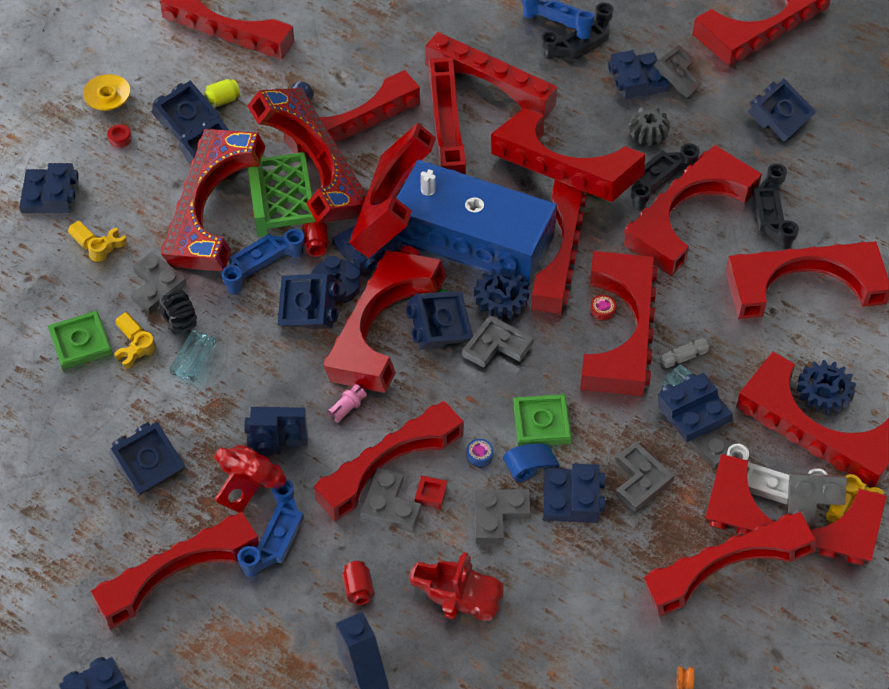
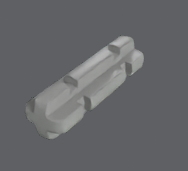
M701 338L694 341L695 344L691 342L673 349V352L667 351L660 355L664 368L674 366L675 362L679 364L697 357L696 354L702 355L709 351V344L706 339Z

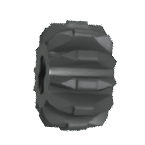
M650 106L647 110L640 108L638 113H633L629 123L632 139L638 140L640 145L648 143L649 147L652 143L659 145L661 140H666L670 129L666 113H660L659 108L651 110Z

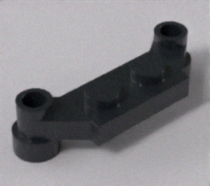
M606 2L599 3L596 6V19L591 27V37L588 39L577 37V30L562 38L554 31L544 32L541 35L542 55L547 59H552L555 56H568L574 59L608 41L609 33L607 31L610 27V20L613 18V6Z
M687 143L682 145L680 152L666 153L662 150L647 162L644 175L631 188L633 209L642 211L646 208L651 192L679 170L685 171L689 165H694L699 158L700 150L698 146Z
M775 163L768 167L766 179L761 185L753 187L752 196L759 232H765L775 239L780 248L790 249L793 241L797 238L799 227L793 221L784 220L779 190L786 179L787 169L782 164Z

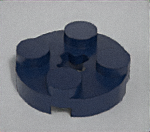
M329 256L311 272V274H329L336 279H340V294L338 297H335V301L344 300V303L349 302L360 291V271L347 260L339 259L336 256Z

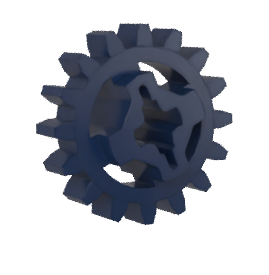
M502 268L501 272L497 273L495 269H491V275L483 273L482 280L477 279L476 287H474L475 304L480 305L481 312L488 310V316H493L495 313L498 314V319H502L503 314L512 318V312L520 314L521 307H527V300H529L528 282H523L522 275L515 277L514 270L505 273V268Z
M823 360L821 365L814 361L811 368L805 366L803 373L799 375L797 381V391L801 392L799 399H807L806 407L816 406L817 413L821 408L825 409L826 414H830L831 409L839 413L842 406L847 408L850 401L853 400L856 386L855 382H851L853 375L845 374L846 367L844 366L840 369L836 368V362H833L830 366L827 365L826 360ZM813 379L812 385H809L810 380ZM840 389H843V393L839 395Z

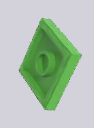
M97 310L48 325L62 370L113 354Z
M566 394L513 397L518 446L528 444H571L572 438Z

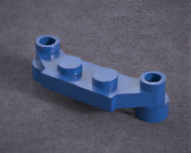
M521 0L524 17L534 18L536 14L547 17L550 21H557L565 24L568 28H575L577 30V37L581 39L591 37V27L594 25L595 19L594 13L583 11L556 0Z
M296 228L289 229L284 236H272L269 233L230 256V265L222 270V280L224 285H226L227 292L233 295L238 294L242 289L241 285L245 278L284 255H290L294 258L300 257L303 254L304 233Z
M287 478L282 487L278 489L272 488V495L276 500L277 507L257 548L247 546L238 553L239 566L248 577L256 576L260 570L277 562L282 564L303 522L304 513L298 511L294 500V485Z

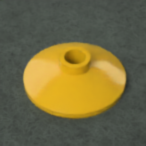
M114 74L94 77L83 89V98L86 104L93 109L101 111L119 108L130 97L128 82Z

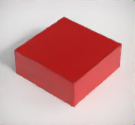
M421 476L415 495V502L420 503L422 506L442 509L447 490V481Z

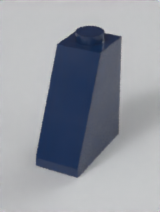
M363 611L337 622L336 632L339 656L356 689H389L377 640Z

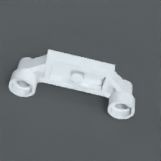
M733 444L728 448L727 455L748 460L749 450L742 444ZM748 461L747 481L750 493L787 505L789 475L752 464ZM818 468L808 472V474L828 475L824 470Z

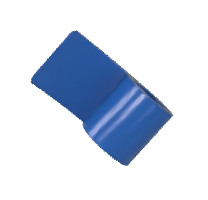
M547 444L518 446L510 449L503 456L504 463L517 483L532 478L540 467H559L560 465Z

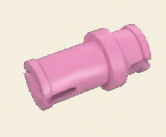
M355 384L350 390L344 391L343 397L327 410L331 418L336 417L334 419L335 422L340 423L353 408L357 409L361 405L360 401L367 397L363 389L358 390L360 388L359 385Z

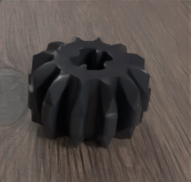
M182 289L169 292L160 298L161 315L168 329L173 334H183L196 327L197 316L189 296Z

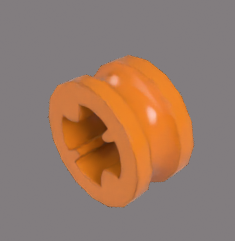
M678 666L677 689L694 688L693 667L685 670L682 666Z

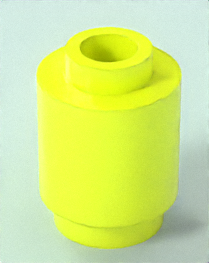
M225 79L207 85L203 95L213 108H217L236 101V98L240 97V89L234 79Z

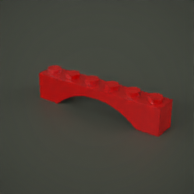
M160 0L162 18L261 52L270 57L282 60L295 42L293 25L275 19L262 21L235 20L211 11L200 0Z
M437 32L425 45V65L428 67L429 59L453 58L454 73L474 75L492 83L507 93L522 109L527 108L544 115V120L556 106L557 86L440 32Z
M453 58L429 59V82L439 167L455 170L466 175L465 152L458 119Z
M403 70L385 78L377 93L363 105L343 114L320 117L336 143L419 104L420 86L406 70ZM283 132L284 142L293 154L305 152V157L310 156L297 141Z
M554 180L551 202L557 204L556 222L561 231L562 244L557 255L549 265L536 274L531 310L561 314L563 304L568 305L570 290L566 289V285L572 284L573 270L569 268L570 265H575L577 250H573V246L579 245L580 231H577V226L582 227L584 212H581L580 208H585L587 193H583L582 190Z
M444 400L437 405L428 407L422 415L416 419H410L395 433L387 434L381 442L373 447L366 448L360 456L351 462L343 463L330 476L322 477L314 485L315 500L336 522L357 508L360 495L366 484L376 473L378 467L382 468L398 457L413 452L443 450L463 436L464 421Z
M242 512L227 516L221 523L201 530L196 536L176 543L171 549L161 554L151 556L139 566L126 569L121 575L110 581L101 582L95 589L91 590L94 603L109 630L135 617L149 593L175 572L206 562L237 563L238 553L242 548L247 546L257 548L259 544L258 536Z
M801 512L786 514L772 524L759 525L748 534L733 536L724 544L716 547H706L700 554L690 558H680L671 566L664 569L656 568L650 571L647 576H644L645 586L659 617L686 606L692 594L703 581L728 565L743 560L759 558L792 562L816 552V540Z

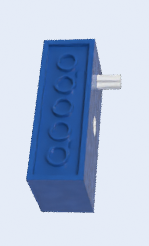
M417 160L397 196L399 201L412 210L407 227L396 235L401 240V244L412 246L415 249L490 274L491 269H495L497 273H500L502 268H505V273L514 270V276L522 275L523 282H528V286H530L555 234L557 204L421 160Z

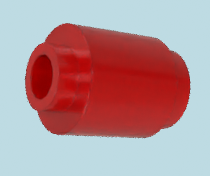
M304 223L302 232L305 239L304 249L307 251V254L312 257L324 255L329 247L326 223Z
M353 561L346 564L343 568L342 578L347 600L355 605L369 603L375 595L370 569L363 561Z

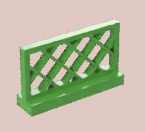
M305 152L262 158L259 167H248L258 237L268 235L267 229L316 222L306 205L307 201L312 197ZM301 161L296 168L289 166L290 163ZM264 166H275L271 172L263 168ZM282 170L289 173L284 178L278 175ZM296 176L303 179L298 184L291 181ZM271 180L278 182L274 187L267 185ZM284 186L291 188L287 194L280 191ZM298 192L305 195L301 200L294 198ZM273 196L281 198L276 204L269 201ZM287 202L294 205L290 210L283 208ZM301 208L310 212V214L298 215L296 213ZM276 212L283 215L281 218L270 219Z

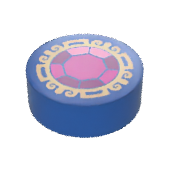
M485 439L472 440L466 450L468 461L475 466L489 464L493 459L492 444Z

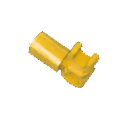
M79 220L71 224L68 229L69 235L85 250L88 249L89 258L95 262L105 260L107 254L112 252L114 248H122L127 244L125 235L117 238L119 236L118 228L111 229L106 237L102 236L101 238H97Z
M128 312L116 318V326L127 336L131 343L127 348L118 349L114 355L117 361L123 357H128L122 364L125 369H130L135 364L137 358L140 359L143 356L153 354L156 350V344L152 334L146 332Z
M845 475L847 478L845 505L831 504L826 513V518L832 523L840 519L851 506L858 489L883 495L885 492L880 488L866 487V484L862 483L856 475Z

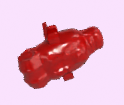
M236 445L229 449L222 447L215 454V460L223 471L229 475V478L215 497V501L238 513L244 510L258 487L278 489L286 482V474L279 465L271 463L269 458L258 454L250 447ZM235 489H240L241 497L235 502H230L228 500L229 494Z
M466 552L460 555L457 563L440 561L436 564H426L424 562H417L410 572V584L426 592L432 601L441 605L443 611H445L444 617L454 619L457 611H460L464 614H471L477 619L490 621L499 611V603L504 597L503 583L493 576L482 575L472 570L471 557Z

